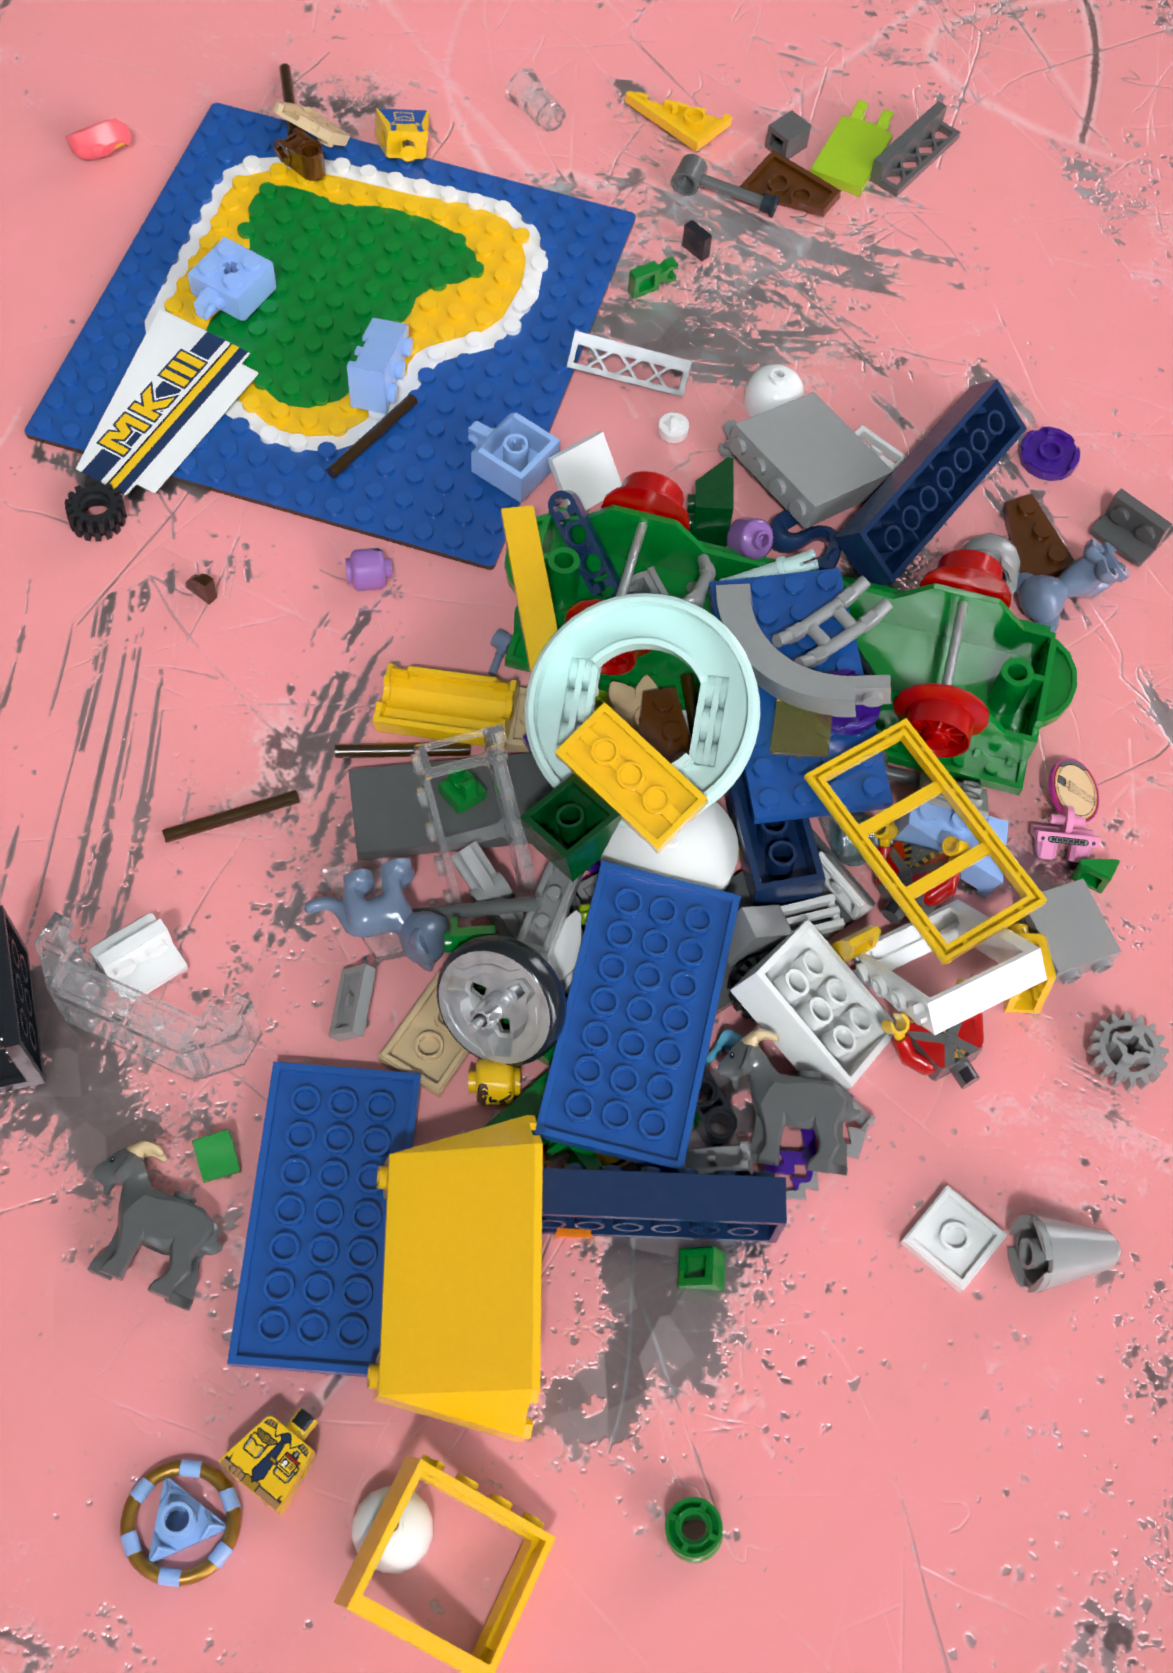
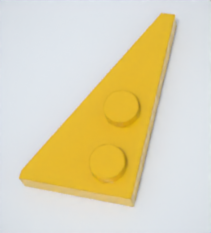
M628 91L625 94V103L696 152L731 126L732 116L724 113L723 118L706 115L705 108L691 107L685 103L665 99L664 104L648 100V94Z

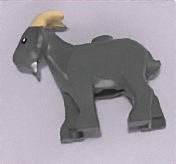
M757 1029L748 1033L730 1049L719 1063L717 1070L719 1075L731 1079L736 1090L742 1075H749L751 1097L756 1113L755 1130L751 1141L752 1162L779 1166L783 1131L786 1126L814 1130L819 1142L817 1153L806 1164V1170L847 1176V1145L843 1138V1123L854 1121L861 1114L860 1110L854 1108L850 1092L834 1082L821 1080L820 1072L799 1070L798 1077L779 1073L759 1047L760 1041L771 1040L778 1042L779 1037L773 1031L767 1029Z
M140 1141L115 1152L93 1170L94 1179L104 1186L103 1196L107 1197L116 1185L122 1186V1192L118 1206L116 1232L104 1253L94 1258L87 1270L110 1281L112 1278L123 1281L126 1271L141 1245L162 1255H170L168 1271L164 1276L154 1280L147 1290L150 1293L165 1298L164 1300L168 1304L190 1311L199 1282L198 1268L204 1255H216L223 1249V1245L218 1244V1225L203 1208L195 1205L196 1199L180 1191H175L174 1195L171 1196L153 1189L143 1159L155 1158L161 1162H166L167 1158L162 1147L153 1141Z

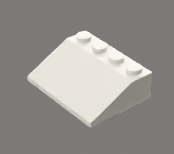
M809 919L804 921L759 961L730 990L762 1029L773 1031L779 1037V1041H773V1043L798 1072L799 1070L820 1072L821 1080L834 1082L845 1090L853 1087L892 1039L893 1034L885 1033L881 1028L883 1020H890L894 1027L896 1026L895 1021Z

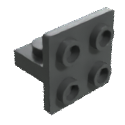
M1121 488L1113 496L1105 514L1092 526L1090 534L1103 543L1109 542L1116 548L1118 554L1135 566L1140 567L1173 533L1172 523Z

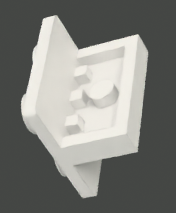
M152 913L143 916L90 948L91 955L126 1006L188 969L187 963L174 946L167 927L161 919L157 920Z

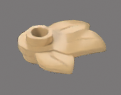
M645 675L638 682L635 689L626 684L613 681L609 684L608 699L613 707L612 709L639 733L643 692L658 690V688L648 675Z

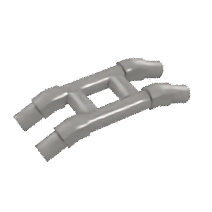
M702 554L697 558L700 576L697 582L692 581L686 585L688 594L682 598L701 608L705 602L709 582H713L716 576L714 564L711 563L709 556L706 554Z
M861 576L851 586H848L838 594L835 599L807 618L773 635L772 643L775 647L779 648L786 644H793L808 634L818 647L796 658L794 662L807 668H813L825 662L828 657L863 633L873 629L893 609V606L884 598L873 609H870L856 621L845 609L851 606L871 586L869 581L864 576ZM833 616L845 630L831 639L819 625Z

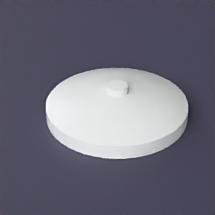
M715 802L700 812L693 820L686 823L659 854L631 828L617 826L600 858V864L603 860L724 891L730 883L737 865L739 854L738 837L730 817Z

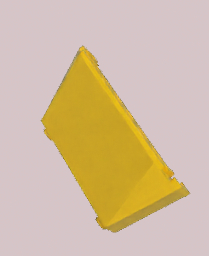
M525 1115L389 1154L384 1162V1166H378L376 1187L377 1189H383V1197L386 1199L380 1352L377 1355L376 1364H369L367 1373V1389H374V1401L513 1442H523L531 1438L533 1420L527 1418L529 1404L538 1403L541 1368L543 1143L541 1136L533 1135L531 1131L536 1130L537 1122L535 1115Z

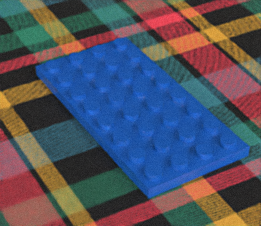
M840 568L709 582L708 587L713 616L720 620L716 599V585L750 584L753 614L761 631L772 645L773 635L784 631L797 622H801L835 599L844 590ZM833 616L819 625L831 639L845 630ZM806 634L804 638L793 644H786L775 648L794 661L796 658L807 654L808 651L815 649L818 645ZM856 639L828 657L822 664L813 668L810 667L809 669L826 674L849 669L854 670L856 674L864 676ZM758 686L760 697L759 731L751 757L743 770L753 824L830 816L831 814L806 782L804 776L809 771L816 769L877 735L876 724L874 723L871 728L860 734L848 736L837 734L824 727L817 720L813 712L789 705ZM882 751L827 782L850 813L887 809L893 805Z
M601 861L566 1002L565 1024L556 1042L537 1118L536 1130H534L533 1135L541 1136V1139L674 1173H676V1170L684 1168L740 895Z
M273 1062L227 1364L229 1366L367 1377L369 1364H376V1358L380 1352L386 1199L383 1197V1189H377L376 1187L378 1166H384V1162L389 1154L414 1147L421 1073Z

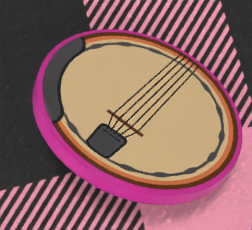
M1065 758L1056 762L1049 774V791L1055 807L1061 814L1064 806H1073L1076 817H1085L1086 822L1091 821L1099 808V792L1094 777L1087 767L1076 759Z

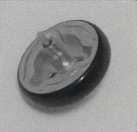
M502 935L476 937L457 947L446 959L440 970L436 996L442 1020L453 1038L475 1057L489 1059L509 1066H520L539 1059L557 1042L566 1019L564 990L552 966L540 953L529 945ZM474 983L486 987L484 996L473 987ZM502 1018L510 1020V1030L502 1028L500 1022Z

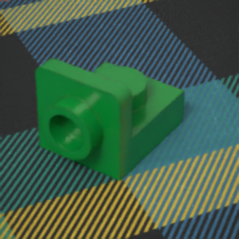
M552 1141L547 1145L548 1150L545 1153V1162L549 1167H552L567 1155L569 1157L566 1160L567 1164H579L584 1166L586 1170H599L603 1166L592 1151Z

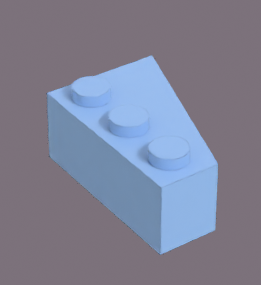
M372 318L363 335L362 341H365L364 346H357L355 349V355L358 356L356 362L349 361L347 364L350 404L353 408L387 414L390 402L395 403L398 393L397 381L398 379L402 380L406 367L404 360L406 356L410 357L412 353L413 338H409L408 324Z
M925 803L895 820L898 833L893 841L944 853L942 843L947 836L956 837L958 841L967 842L970 849L980 844L955 810ZM991 816L984 818L1006 846L1008 821ZM990 856L983 858L960 873L961 879L977 889L976 893L984 898L1003 883V872Z

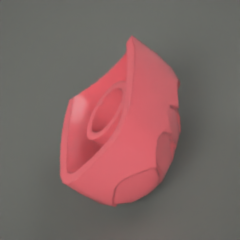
M114 118L66 135L65 138L75 156L81 159H97L112 154L115 149L122 146L129 147L131 134L128 125Z

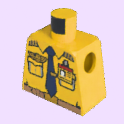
M301 1407L285 1426L269 1415L222 1456L218 1462L279 1515L283 1516L315 1460L316 1454L314 1450L304 1440L319 1422Z

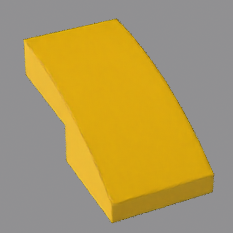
M877 925L866 926L833 943L831 946L843 961L848 962L875 948L881 930Z

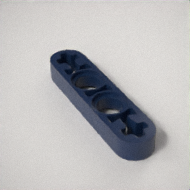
M571 490L554 492L548 500L549 512L566 546L574 549L579 554V572L592 597L594 594L603 597L602 593L606 590L605 586L607 588L613 587L615 592L611 597H616L620 578L580 498ZM561 498L563 500L569 499L568 512L566 510H559L558 506L562 503ZM578 515L579 519L570 521L567 524L565 523V520L571 519L570 516ZM576 525H581L586 530L587 535L583 543H577L572 538V529ZM591 554L597 555L601 560V568L597 573L590 571L586 565V560ZM607 573L608 578L602 579L603 582L599 581L595 583L594 578L603 576Z

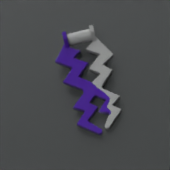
M850 1093L854 1108L861 1111L860 1116L855 1120L861 1126V1129L847 1127L850 1144H846L847 1157L859 1159L866 1132L874 1125L877 1119L871 1116ZM800 1129L803 1150L801 1152L780 1150L783 1164H779V1166L765 1164V1170L775 1174L795 1176L794 1165L805 1166L806 1170V1164L817 1153L815 1138L817 1137L814 1130ZM806 1170L807 1178H790L795 1190L786 1191V1199L806 1200L805 1189L819 1191L817 1172Z

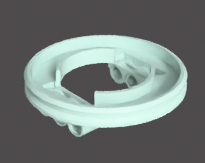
M654 593L627 594L598 602L584 609L567 621L551 637L540 653L529 678L524 707L525 727L529 746L537 766L554 789L570 777L573 773L564 763L556 758L555 751L594 713L595 696L599 694L598 684L601 666L613 657L628 651L640 649L662 651L683 661L692 669L701 682L689 755L685 753L673 762L672 765L708 798V804L700 811L702 812L719 800L734 785L746 767L756 743L760 723V697L752 665L745 650L732 632L715 616L705 609L677 597ZM622 820L618 824V826L630 828Z

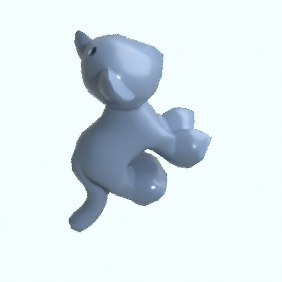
M1092 538L1087 541L1084 547V554L1071 563L1058 578L1043 574L1035 576L1028 572L1019 573L1016 592L1019 594V603L1024 614L1035 623L1050 626V632L1055 633L1059 625V615L1064 608L1067 598L1079 597L1085 599L1094 597L1109 588L1116 581H1125L1129 577V570L1126 568V565L1119 562L1113 555L1117 551L1109 542L1100 544Z
M395 858L380 866L383 887L382 895L368 900L365 899V897L373 892L376 883L371 870L360 868L343 876V899L325 896L305 903L304 910L307 914L323 910L334 913L345 932L351 936L370 938L386 932L398 934L405 955L426 971H432L433 964L445 953L444 931H449L447 917L431 911L414 913L407 898L403 895V890L412 883L414 878V869L411 868L410 858Z

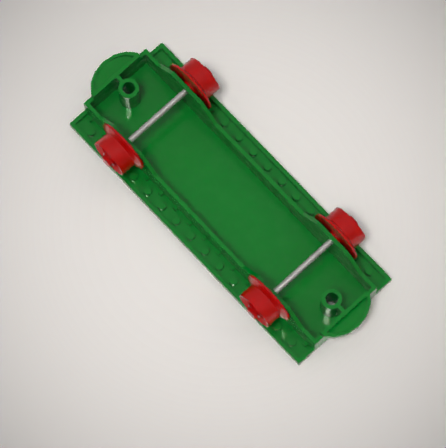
M639 471L631 473L624 478L621 487H617L606 494L600 510L588 514L620 578L616 596L627 595L633 574L646 571L647 568L653 566L668 595L682 599L688 594L686 585L692 581L697 582L700 576L697 558L702 554L708 555L711 563L714 564L716 576L713 582L775 562L776 559L768 557L751 559L741 556L731 548L697 540L688 531L690 522L689 515L683 508V491L669 477L656 472ZM558 506L560 511L566 510L568 512L567 508ZM548 511V514L536 517L557 629L559 630L573 616L604 600H591L592 595L579 572V554L574 549L566 546ZM578 515L570 516L571 519L565 520V523L567 524L570 521L579 519ZM576 525L572 529V538L577 543H583L587 535L586 530L583 526ZM506 549L504 568L508 585L515 593L508 551ZM960 549L944 554L938 561L937 568L924 576L919 587L908 591L870 583L871 586L849 606V612L858 621L860 617L870 609H873L884 598L893 606V609L873 629L856 638L857 646L875 674L890 675L891 704H883L881 706L879 718L875 722L877 733L879 734L907 718L953 779L973 782L981 780L982 787L1019 796L1023 789L1027 761L1037 745L1040 729L1058 720L1069 708L1077 689V668L1070 652L1058 639H1055L1056 633L1050 632V626L1018 619L1009 608L1012 593L1006 582L1002 580L1003 569L999 561L984 552ZM595 554L589 555L586 560L587 568L597 573L601 568L600 558ZM607 573L603 576L594 578L595 583L599 581L603 582L602 579L608 578ZM841 575L844 590L857 580ZM605 586L606 590L602 593L603 597L612 598L611 595L615 592L614 588H607ZM707 591L702 608L713 615L709 591ZM517 605L514 612V633L505 657V666L530 673ZM640 649L622 653L601 666L598 689L608 692L609 684L613 681L626 684L635 689L638 682L645 675H648L655 682L658 690L675 687L681 708L686 711L680 676L685 673L693 674L697 699L701 682L692 669L677 657L658 650ZM901 741L884 750L888 754L887 763L925 772Z

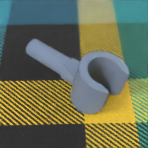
M498 629L491 639L490 645L497 649L488 672L491 676H496L502 658L507 654L512 639L510 634L501 629Z

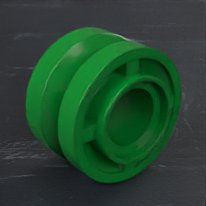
M689 1497L680 1500L670 1509L665 1521V1533L670 1549L678 1558L689 1563H702L711 1559L720 1549L723 1540V1524L718 1510L710 1502L698 1497ZM697 1520L704 1524L706 1532L702 1538L690 1540L684 1536L683 1528L689 1521Z

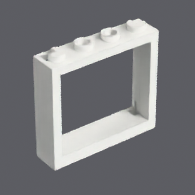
M959 899L927 915L947 943L989 919V917ZM911 922L880 936L875 948L854 958L856 969L853 970L858 979L871 988L878 997H883L889 1001L896 1010L904 1012L917 1025H922L934 1035L1047 980L1041 948L1005 928L974 947L998 962V965L943 992L928 997L892 972V970L932 951Z

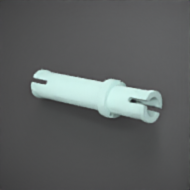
M809 549L788 558L785 556L777 557L775 562L721 578L719 581L817 570L819 568L818 560L815 559L804 563V561L813 559L816 556L814 550Z

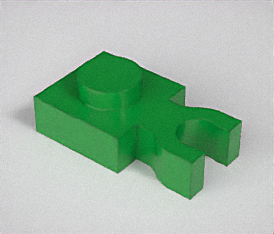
M669 257L660 264L653 261L630 270L628 292L633 299L658 290L660 283L675 281L677 276L673 270L678 268V263L673 257Z

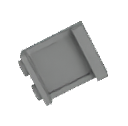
M1084 879L1043 891L1042 893L1047 898V902L1042 907L1017 921L1018 924L1027 922L1032 933L1046 936L1056 973V979L1053 984L1062 982L1063 985L1073 983L1080 979L1082 974L1093 971L1094 974L1103 973L1113 967L1112 962L1121 952Z

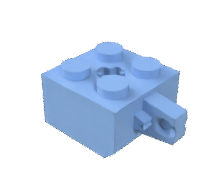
M223 237L188 273L191 294L198 297L194 302L195 313L204 320L209 319L220 309L239 320L245 321L276 289L273 262L226 237Z
M510 413L493 429L478 421H475L468 428V440L476 445V448L471 452V471L520 503L551 472L547 458L557 454L560 450V439L518 413Z

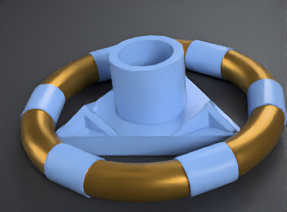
M175 1460L162 1464L148 1472L129 1493L121 1515L120 1539L126 1558H128L134 1569L143 1577L158 1585L173 1587L187 1586L200 1582L220 1569L233 1552L241 1529V1504L235 1487L220 1470L203 1461ZM185 1476L202 1478L209 1482L219 1492L226 1513V1524L170 1478ZM164 1481L148 1559L142 1552L135 1530L136 1517L143 1501L157 1484ZM224 1532L222 1540L208 1558L195 1567L183 1570L159 1567L154 1564Z

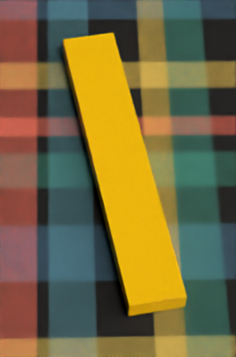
M534 505L501 509V519L530 675L543 648L558 631Z

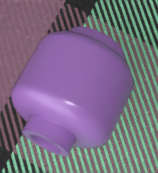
M742 517L735 520L730 526V530L727 533L728 547L743 557L761 559L766 557L774 544L773 529L768 522L762 519Z
M379 548L353 550L350 558H345L348 584H353L357 591L383 589L386 586V578H392L391 558L384 559V553Z

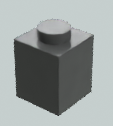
M789 111L768 125L765 148L769 151L775 150L790 159L807 147L811 124L794 111Z

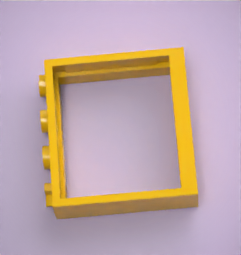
M423 1454L421 1459L406 1456L334 1603L461 1673H495L556 1537L543 1530L544 1523L539 1521V1518L526 1512L520 1517L510 1511L513 1504L503 1497L490 1493L489 1498L477 1492L479 1484L474 1480L457 1473L455 1478L444 1473L445 1464L441 1461L434 1460L426 1454ZM419 1479L524 1539L472 1654L461 1650L363 1595Z

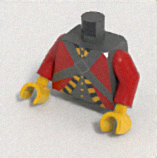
M893 822L886 825L884 833L883 828L872 833L874 837L880 838V845L876 846L877 850L905 887L970 850L967 842L958 841L956 837L947 836L942 843L944 853L895 841L892 846L890 845V840H893L898 833V828ZM960 873L915 899L926 915H929L937 905L956 893L958 881L961 878ZM876 876V887L886 903L882 910V915L888 921L898 924L905 914Z
M958 978L955 985L965 981V979ZM893 1012V1017L896 1020L895 1027L890 1020H883L881 1028L885 1033L893 1034L892 1042L903 1065L922 1075H928L934 1081L951 1073L961 1089L969 1087L980 1079V1076L970 1062L975 1060L983 1049L984 1025L982 1012L936 1035L922 1025H917L913 1020L909 1021L908 1017L902 1013Z

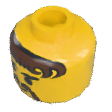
M478 1059L476 1070H468V1093L476 1092V1100L480 1105H509L513 1102L514 1096H520V1066H509L489 1059Z

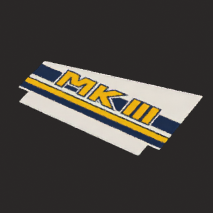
M160 308L85 449L76 470L97 481H102L104 485L106 483L112 484V488H117L123 495H127L135 485L156 493L259 374L257 371L242 364L250 353Z

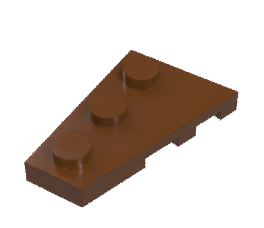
M772 150L739 186L763 196L765 193L774 197L778 194L780 195L778 205L823 217L840 199L841 190L775 150Z
M1031 493L1005 502L1002 511L1008 539L1016 547L1021 562L1019 573L1028 572L1035 576L1043 574L1059 577L1075 560L1034 495Z
M671 687L643 692L639 734L671 764L685 753L689 755L691 745L690 735L676 688Z

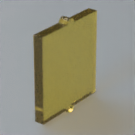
M777 699L770 754L796 756L797 759H801L803 756L828 757L833 716L831 714L801 709Z

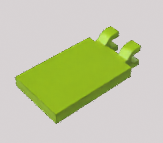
M860 99L857 101L850 118L842 115L810 169L811 173L834 187L858 197L861 196L870 180L874 159L891 144L893 134L888 132L891 128L889 124L894 115V112L884 109L877 125L865 120L866 116L864 114L869 103Z

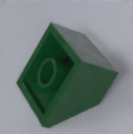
M729 457L695 481L694 493L687 495L686 506L690 522L688 531L699 541L723 547L727 546V533L730 530L734 510V458Z
M574 773L520 816L527 841L572 882L600 860L622 819L620 813Z

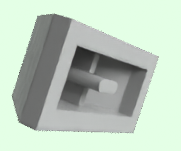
M780 905L741 907L738 910L727 959L730 966L780 944L792 933Z

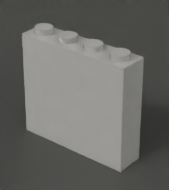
M815 392L734 424L726 445L732 454L804 529L867 501L894 472Z

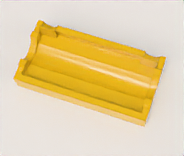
M388 663L386 674L383 677V695L380 702L376 701L372 720L377 732L506 749L520 693L517 680L502 682L496 677L408 666V668L404 669L395 666V664Z
M605 702L555 751L556 758L620 813L621 820L641 839L645 840L657 854L674 839L686 823L693 820L708 804V798Z

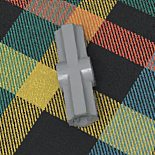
M477 841L450 857L460 876L470 888L468 892L474 902L515 898L509 884L499 871H495ZM523 912L489 915L488 918L495 925L499 935L516 939L525 916Z

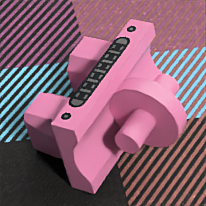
M1064 806L1061 815L1050 814L1049 823L1060 826L1031 823L1030 834L1035 838V855L1042 859H1055L1058 843L1068 844L1066 858L1069 861L1079 863L1081 859H1089L1092 847L1099 848L1100 837L1094 836L1092 830L1073 828L1074 826L1084 827L1086 822L1085 817L1075 816L1073 806Z

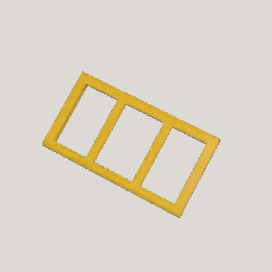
M907 718L816 769L809 771L804 776L806 782L943 966L950 964L954 959L1042 907L1047 902V898ZM901 741L932 780V783L858 824L827 782ZM942 794L980 844L905 887L868 836ZM990 856L1023 899L950 943H947L915 899L983 858Z

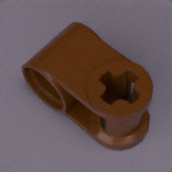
M296 127L292 130V134L285 139L274 141L273 147L278 158L299 173L304 179L314 181L321 179L325 175L322 145L307 135L303 129Z

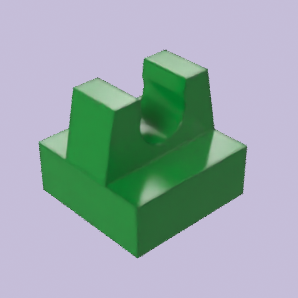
M461 765L449 770L447 779L438 784V792L457 814L486 799L487 790L467 768L464 769Z

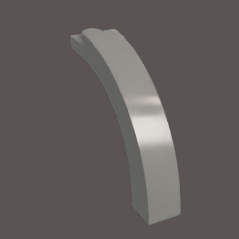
M750 584L716 585V599L720 621L732 632L745 650L752 665L757 685L770 695L799 709L835 717H856V705L879 707L883 704H891L890 675L840 676L815 671L792 661L769 642L757 624L753 614Z

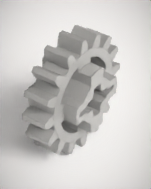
M1125 1012L1120 1017V1020L1113 1013L1106 1021L1101 1020L1095 1027L1096 1031L1094 1030L1088 1037V1040L1093 1044L1087 1048L1086 1053L1096 1057L1090 1063V1066H1100L1102 1071L1099 1074V1078L1111 1077V1087L1113 1088L1120 1082H1123L1126 1091H1130L1135 1084L1142 1090L1150 1082L1154 1083L1161 1076L1159 1072H1162L1167 1067L1168 1063L1163 1058L1169 1053V1049L1160 1047L1165 1037L1164 1035H1154L1153 1031L1156 1028L1154 1023L1148 1027L1143 1025L1144 1016L1142 1015L1133 1021L1129 1012ZM1135 1069L1137 1070V1072H1131L1129 1070Z

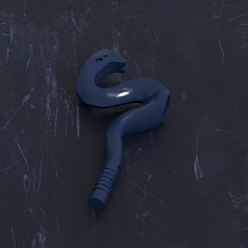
M787 510L775 515L771 519L769 525L774 533V544L772 546L774 551L790 554L799 551L814 541H821L827 548L824 555L820 558H813L810 561L818 560L819 568L817 570L836 568L842 551L834 538L839 533L836 529L818 525L798 533L788 532L790 528L799 522Z

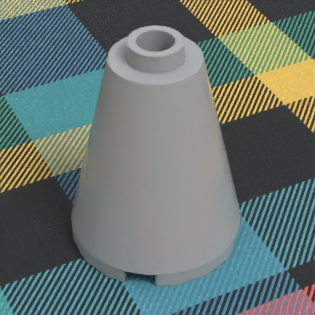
M1032 1214L1020 1215L1015 1218L1009 1231V1235H1015L1014 1247H1008L1011 1272L1016 1283L1020 1287H1027L1029 1289L1027 1292L1029 1293L1043 1292L1110 1270L1115 1267L1121 1254L1119 1242L1107 1230Z

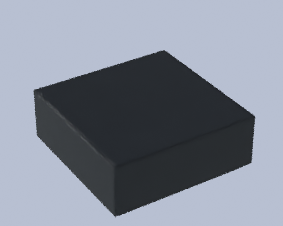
M690 220L684 226L682 246L703 262L709 257L712 235L695 221Z

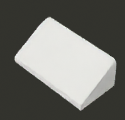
M823 851L819 852L826 878L824 885L831 894L834 893L836 900L850 917L856 921L874 908L873 904L831 855Z

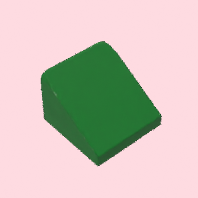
M1081 859L1070 878L1074 881L1084 879L1088 888L1102 893L1111 881L1120 860Z
M229 1130L192 1140L203 1183L241 1172Z
M715 1246L679 1248L678 1287L724 1290L725 1253Z

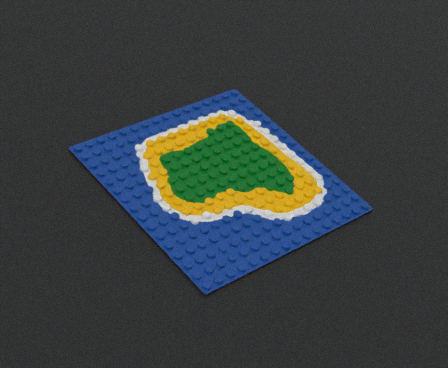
M213 103L24 430L26 437L83 454L158 310L161 308L249 352L250 355L242 364L259 373L168 479L483 569H494L506 542L501 509L520 507L521 503L471 471V452L476 448V445L468 440V428L475 421H478L493 429L510 413H518L550 433L575 372V369L567 367L574 333L579 331L590 334L635 224L636 215L629 211L429 158L415 159L411 162L404 161L402 158H388L384 155L379 145L349 138L346 146L334 145L333 147H328L320 143L323 149L326 173L319 180H306L290 166L284 164L275 153L274 141L277 139L283 140L288 137L286 120L221 103ZM305 131L307 135H309V136H310L311 138H313L315 141L319 142V141L317 140L318 137H316V136L312 135L311 133ZM223 237L273 262L276 289L245 321L239 320L220 309L207 320L200 318L195 313L194 302L198 297L191 294L188 273ZM372 318L408 324L409 338H413L412 353L410 357H405L404 377L402 380L398 379L397 398L395 403L390 402L387 414L408 394L414 395L418 403L339 476L333 479L328 475L326 469L386 415L351 407L347 364L349 361L356 362L358 356L355 355V349L357 346H364L365 341H362L363 335ZM578 344L574 363L579 362L585 346Z

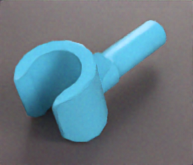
M724 1030L716 1045L707 1054L706 1066L712 1063L721 1054L723 1049L729 1052L742 1039V1036L732 1030Z

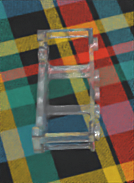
M494 724L464 734L425 744L414 745L415 754H411L414 772L416 776H419L421 787L416 788L417 799L421 809L427 808L430 820L425 822L427 837L430 843H436L439 854L433 857L435 868L439 877H445L447 889L442 891L445 905L462 904L449 852L466 847L475 841L481 843L499 837L506 839L519 886L518 892L514 894L515 898L534 897L538 888L506 762L508 755L504 750L503 743L507 742L503 724ZM484 736L485 750L481 754L433 767L430 766L427 750ZM485 765L489 769L500 812L499 822L455 835L444 836L430 780ZM485 916L458 918L459 928L472 927L470 921Z
M54 912L35 941V946L43 968L46 988L66 1023L194 1082L246 1064L263 1034L253 1001L236 994L233 998L234 1004L229 1009L219 1010L215 1004L209 1003L202 1017L198 1018L97 972V963L94 957L87 951L80 949L78 942L74 941L70 934L74 926L72 920Z

